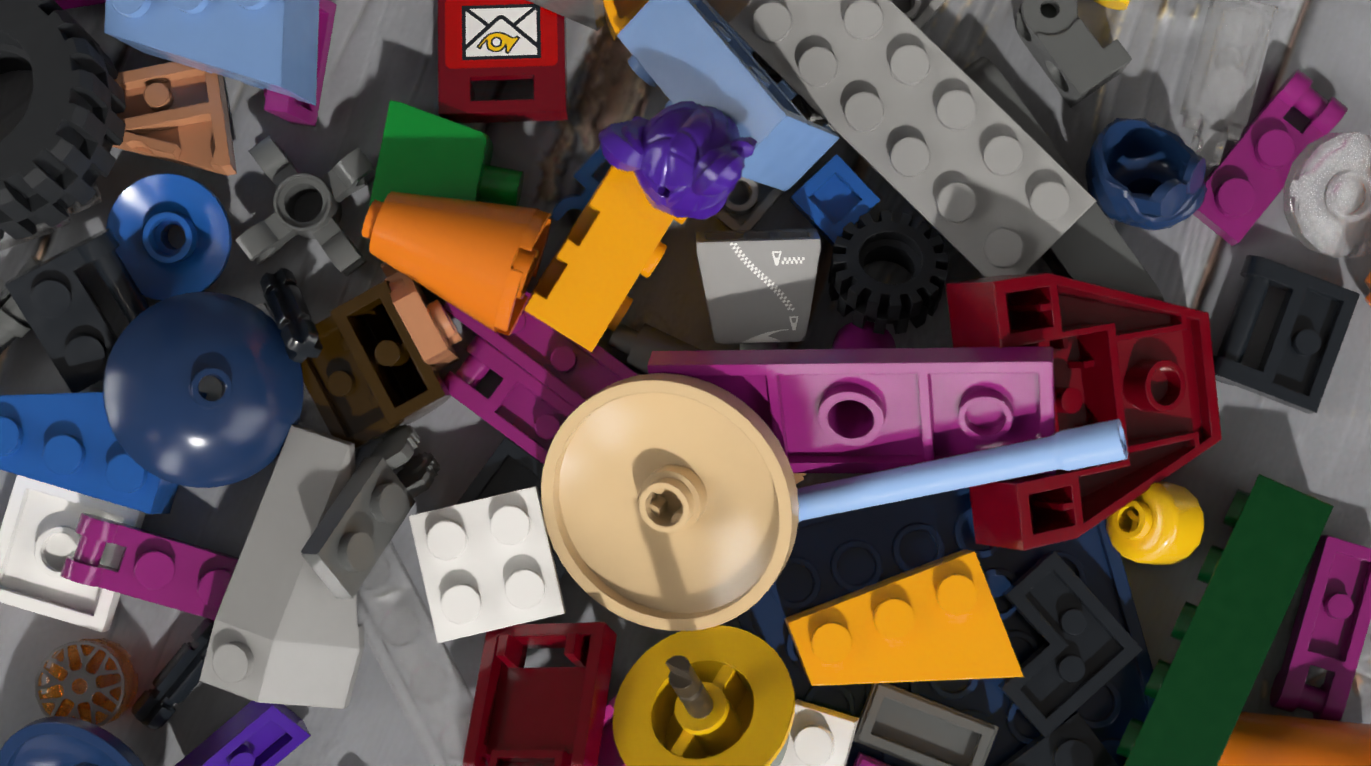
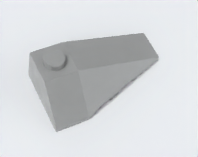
M298 424L291 425L216 615L199 681L258 703L345 709L349 706L365 647L364 624H358L357 593L353 599L336 598L304 559L300 551L355 472L354 443Z

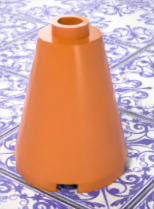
M391 191L384 202L375 199L370 205L364 220L362 237L370 239L369 252L492 331L510 336L528 300V297L524 295L531 278H536L548 241L552 219L549 218L551 216L550 213L541 211L539 208Z
M1241 712L1217 766H1371V724Z

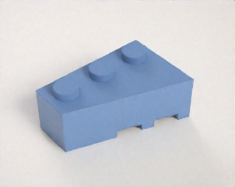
M106 0L104 33L143 53L211 74H219L253 87L271 90L316 106L319 0Z
M649 0L617 35L632 54L628 59V64L632 70L650 86L656 87L658 85L670 99L665 104V108L680 101H693L702 106L714 107L733 120L738 127L740 137H751L757 141L753 155L745 158V168L742 170L741 177L787 192L840 139L827 124L823 126L807 120L791 102L798 94L784 80L776 84L753 58L752 54L755 50L706 0Z

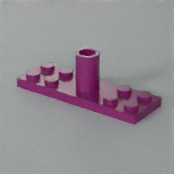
M866 321L862 329L852 323L843 326L834 337L832 349L652 351L647 364L648 374L670 373L698 378L730 392L759 415L778 439L793 473H873L1056 434L1053 347H1004L1002 349L999 347L896 348L892 335L886 329L884 334L873 333L875 323ZM1056 470L1038 474H1056Z

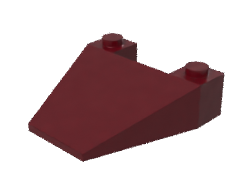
M1050 273L998 275L946 284L953 348L1053 347L1056 433L1061 430L1120 419L1128 448V459L1070 471L1058 469L1056 474H1033L969 487L976 544L1024 551L1078 538L1146 492L1152 484L1159 483L1222 440L1208 312Z

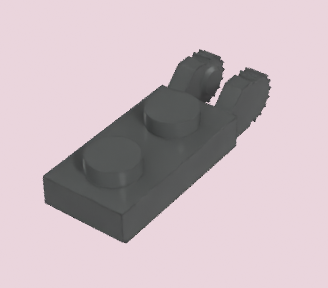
M404 424L387 432V435L382 438L383 441L378 443L370 457H366L361 461L300 551L304 559L336 598H354L416 502L413 498L428 490L434 481L433 478L438 475L437 472L440 470V465L431 453L427 454L424 452L423 454L419 453L416 456H412L413 450L418 447L417 444L420 442V437L411 425L407 426ZM403 465V469L396 475L393 470Z

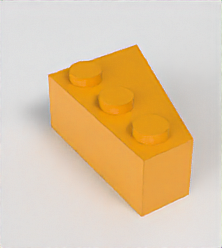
M611 165L533 288L524 311L592 352L606 328L614 331L633 302V299L627 296L638 276L641 274L648 278L663 257L668 246L660 240L673 219L682 225L687 218H677L652 207L641 189L634 171L620 170Z
M963 549L784 618L805 675L812 686L1024 677L977 555L972 550Z

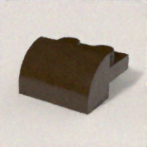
M387 280L329 311L331 316L315 324L323 346L322 351L317 358L307 357L300 363L303 382L329 432L333 437L354 443L355 451L384 436L387 432L398 426L411 424L451 397L436 366L428 365L421 357L392 302L390 281Z

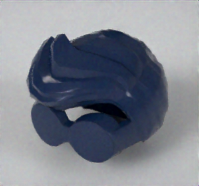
M1116 118L1113 122L1109 123L1098 134L1086 163L1085 177L1088 192L1096 200L1104 214L1118 222L1146 230L1171 228L1189 218L1201 207L1207 192L1204 181L1206 160L1188 147L1178 135L1145 118Z

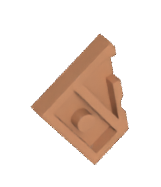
M175 62L118 72L115 81L124 89L126 108L123 113L116 115L126 126L122 144L120 146L112 145V147L226 176L237 174L222 75L211 74Z
M387 263L380 264L387 277L385 280L390 281L392 302L424 362L428 365H435L437 370L440 371L460 360L453 345L463 339L445 307H442L438 299L430 303L420 284Z

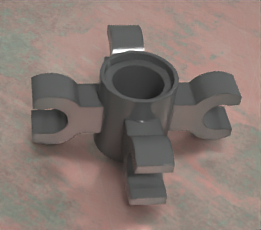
M267 136L249 150V153L277 187L273 200L275 213L246 230L235 240L251 261L255 260L258 265L262 264L298 234L304 238L316 239L332 263L346 277L367 262L339 226L342 217L341 201L375 179L376 168L359 147L342 158L332 170L320 179L311 174L299 173L276 141L274 142L270 136ZM308 192L320 193L323 206L319 215L311 221L298 222L294 214L297 200Z

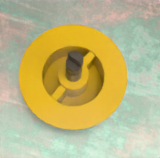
M723 625L702 630L679 631L659 641L647 650L625 676L617 693L613 710V734L617 750L626 766H780L787 750L789 733L794 719L795 694L793 683L785 664L777 652L764 640L748 631Z

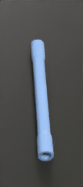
M1120 419L1061 430L1049 437L797 488L799 522L1058 469L1070 471L1128 459V448L1125 433Z

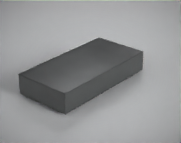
M872 683L859 717L853 741L916 766H984L999 727L890 683Z

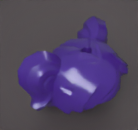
M680 101L662 109L650 120L641 116H634L632 120L610 124L602 129L598 135L602 154L607 161L617 169L634 171L636 179L652 207L677 218L689 217L695 219H707L718 214L727 202L729 193L735 189L737 181L741 178L742 170L745 168V158L753 155L757 142L751 137H740L736 124L729 116L724 115L722 111L714 107L696 104L693 101Z

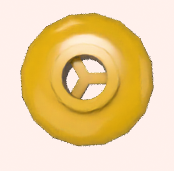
M1160 481L1159 483L1152 484L1146 492L1107 517L1106 531L1112 546L1124 558L1144 564L1174 565L1190 557L1200 545L1204 532V513L1198 499L1188 489L1171 482Z

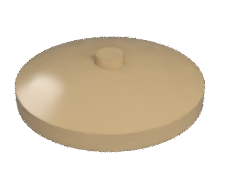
M652 373L632 376L603 388L582 403L561 425L552 440L543 467L541 481L543 517L553 548L563 566L576 583L596 602L616 615L642 626L666 631H694L718 626L738 617L756 604L774 584L784 569L796 540L799 522L797 487L792 468L778 439L759 415L730 392L698 378L680 374Z

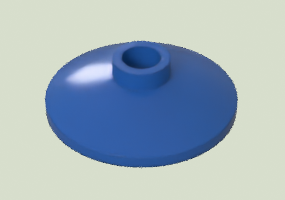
M155 174L134 182L116 199L107 219L106 229H111L120 244L115 249L142 295L162 301L185 293L204 292L220 277L230 256L232 245L231 226L223 205L205 185L184 175ZM174 225L181 227L185 233V242L179 249L173 247L168 240V232Z

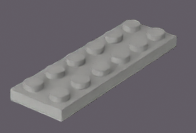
M750 0L728 23L797 94L985 278L998 275L1024 274L1096 202L1073 177L890 0Z

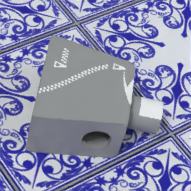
M816 228L696 231L697 256L715 343H740V350H778V342H799L806 339L821 250V239Z

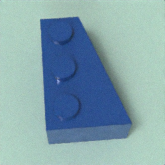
M199 391L200 395L206 399L207 393ZM103 392L0 395V470L144 513L170 514L179 485L160 479L147 472L127 455L112 433L104 409Z

